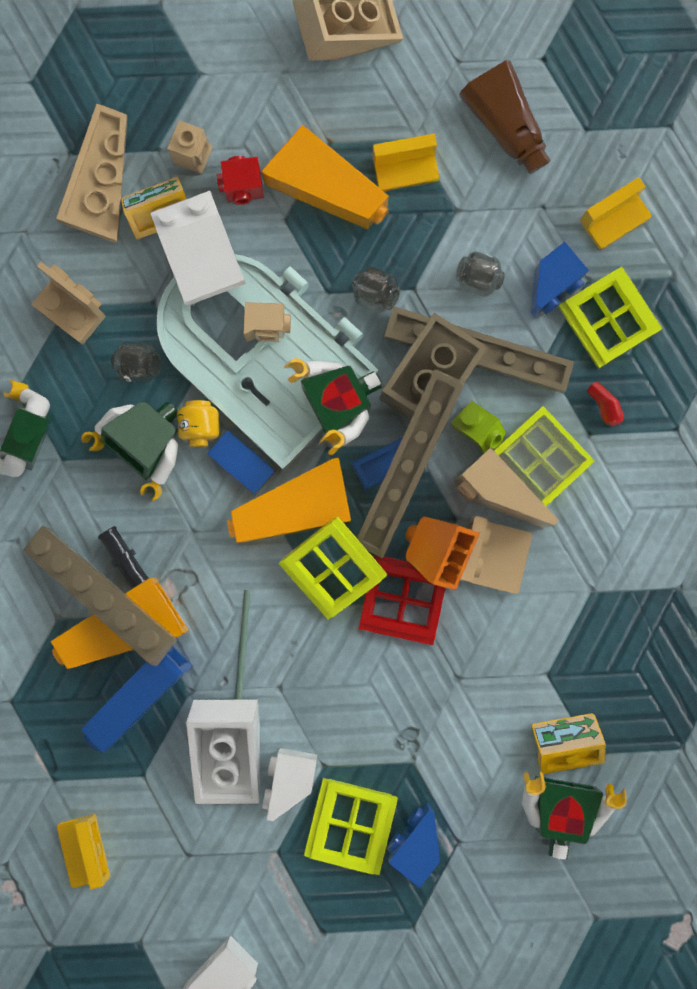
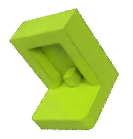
M472 400L451 423L456 431L475 443L483 454L490 448H497L506 435V431L499 418Z

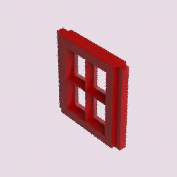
M374 554V559L385 570L387 575L405 579L401 596L378 591V583L366 592L358 629L434 645L446 588L430 583L408 561L385 556L381 558ZM411 580L434 585L431 602L408 598ZM376 597L400 602L396 619L373 614ZM406 604L429 608L426 626L402 621Z

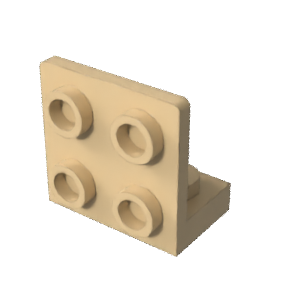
M40 261L37 267L51 281L31 305L83 345L106 317L99 309L102 304L85 287L73 282L58 266L52 264L49 268Z
M471 517L468 529L477 531L480 535L460 580L518 594L532 540V533L488 522L487 518Z

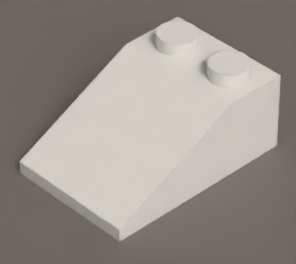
M210 191L151 213L161 244L186 306L246 284Z
M193 700L186 725L195 804H259L260 723L258 700Z

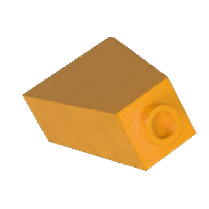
M303 124L262 170L264 183L268 187L367 230L374 222L378 225L389 211L387 208L389 195Z
M333 458L232 510V519H227L230 538L236 537V543L242 544L319 529L337 516L344 524L350 523V512L339 458Z
M149 578L125 593L174 637L189 632V629L157 578ZM94 614L50 641L54 647L52 653L60 665H65L67 669L134 650Z

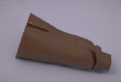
M510 60L501 62L473 79L460 91V98L490 131L505 153L515 160L518 159V165L524 164L529 174L536 172L551 161L544 151L547 146L543 142L539 125L528 105L521 83Z

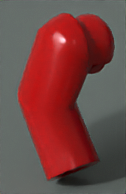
M599 382L591 384L587 394L598 403L604 423L609 426L621 424L624 420V412L621 410L619 400Z

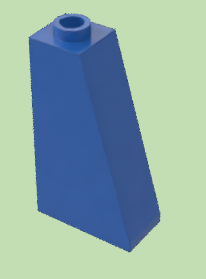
M174 646L170 648L158 666L150 665L146 661L81 729L86 735L84 737L86 743L92 749L105 753L193 665Z

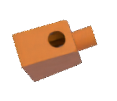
M422 517L418 525H411L406 531L405 538L410 542L406 552V559L430 583L456 590L480 533L456 524Z

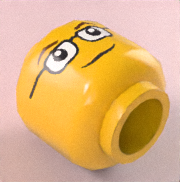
M186 401L185 406L177 412L178 437L189 441V447H208V441L214 440L219 436L218 410L211 406L210 401Z

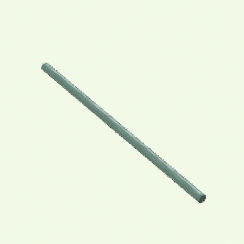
M244 590L235 700H241L251 590Z

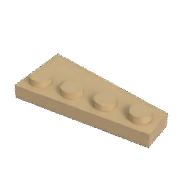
M96 104L56 217L58 223L117 244L127 132L126 114Z

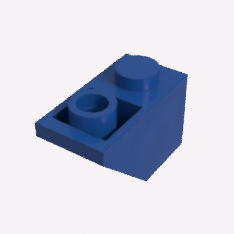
M565 241L540 260L535 268L530 311L534 317L541 311L548 314L561 303L558 300L560 296L565 292L572 295L585 284L582 279L589 270Z
M428 803L422 809L417 807L407 820L409 824L402 835L397 833L387 846L389 851L387 853L388 863L419 888L440 862L435 814L432 806Z

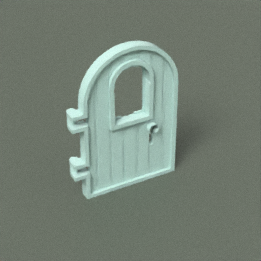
M235 254L246 284L226 292L244 308L245 302L284 303L285 314H291L290 333H284V339L279 338V342L259 341L255 348L251 349L248 353H244L237 361L194 322L191 316V305H185L174 277L167 285L161 297L157 312V332L166 356L181 375L283 471L323 431L301 388L300 381L305 378H300L296 382L290 383L288 378L296 373L292 368H284V365L292 359L299 358L303 362L325 361L340 363L344 367L351 366L357 378L372 371L376 374L378 373V369L354 348L363 338V333L345 317L334 329L300 297L309 288V284L291 266L279 278L262 263L249 257ZM290 282L295 289L287 297L281 290ZM342 333L350 338L343 348L335 342ZM244 383H254L256 391L261 393L270 403L265 406L250 390L243 388Z

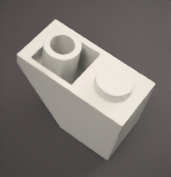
M280 748L277 757L271 756L268 776L274 777L272 790H265L262 809L268 810L267 820L274 821L311 794L318 754Z

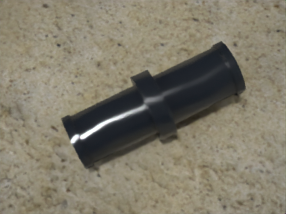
M116 526L109 528L98 536V539L101 540L113 559L112 565L114 568L118 566L131 586V590L149 579L134 557L136 552L134 549H129Z

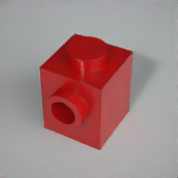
M233 156L226 161H220L222 173L216 174L219 193L225 192L228 203L233 202L236 205H245L252 200L264 198L258 156L250 158Z

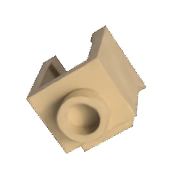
M179 120L167 150L173 164L202 174L213 146L208 142L204 129Z
M245 302L244 337L246 342L254 338L257 341L279 342V338L284 339V333H290L291 314H285L284 303Z

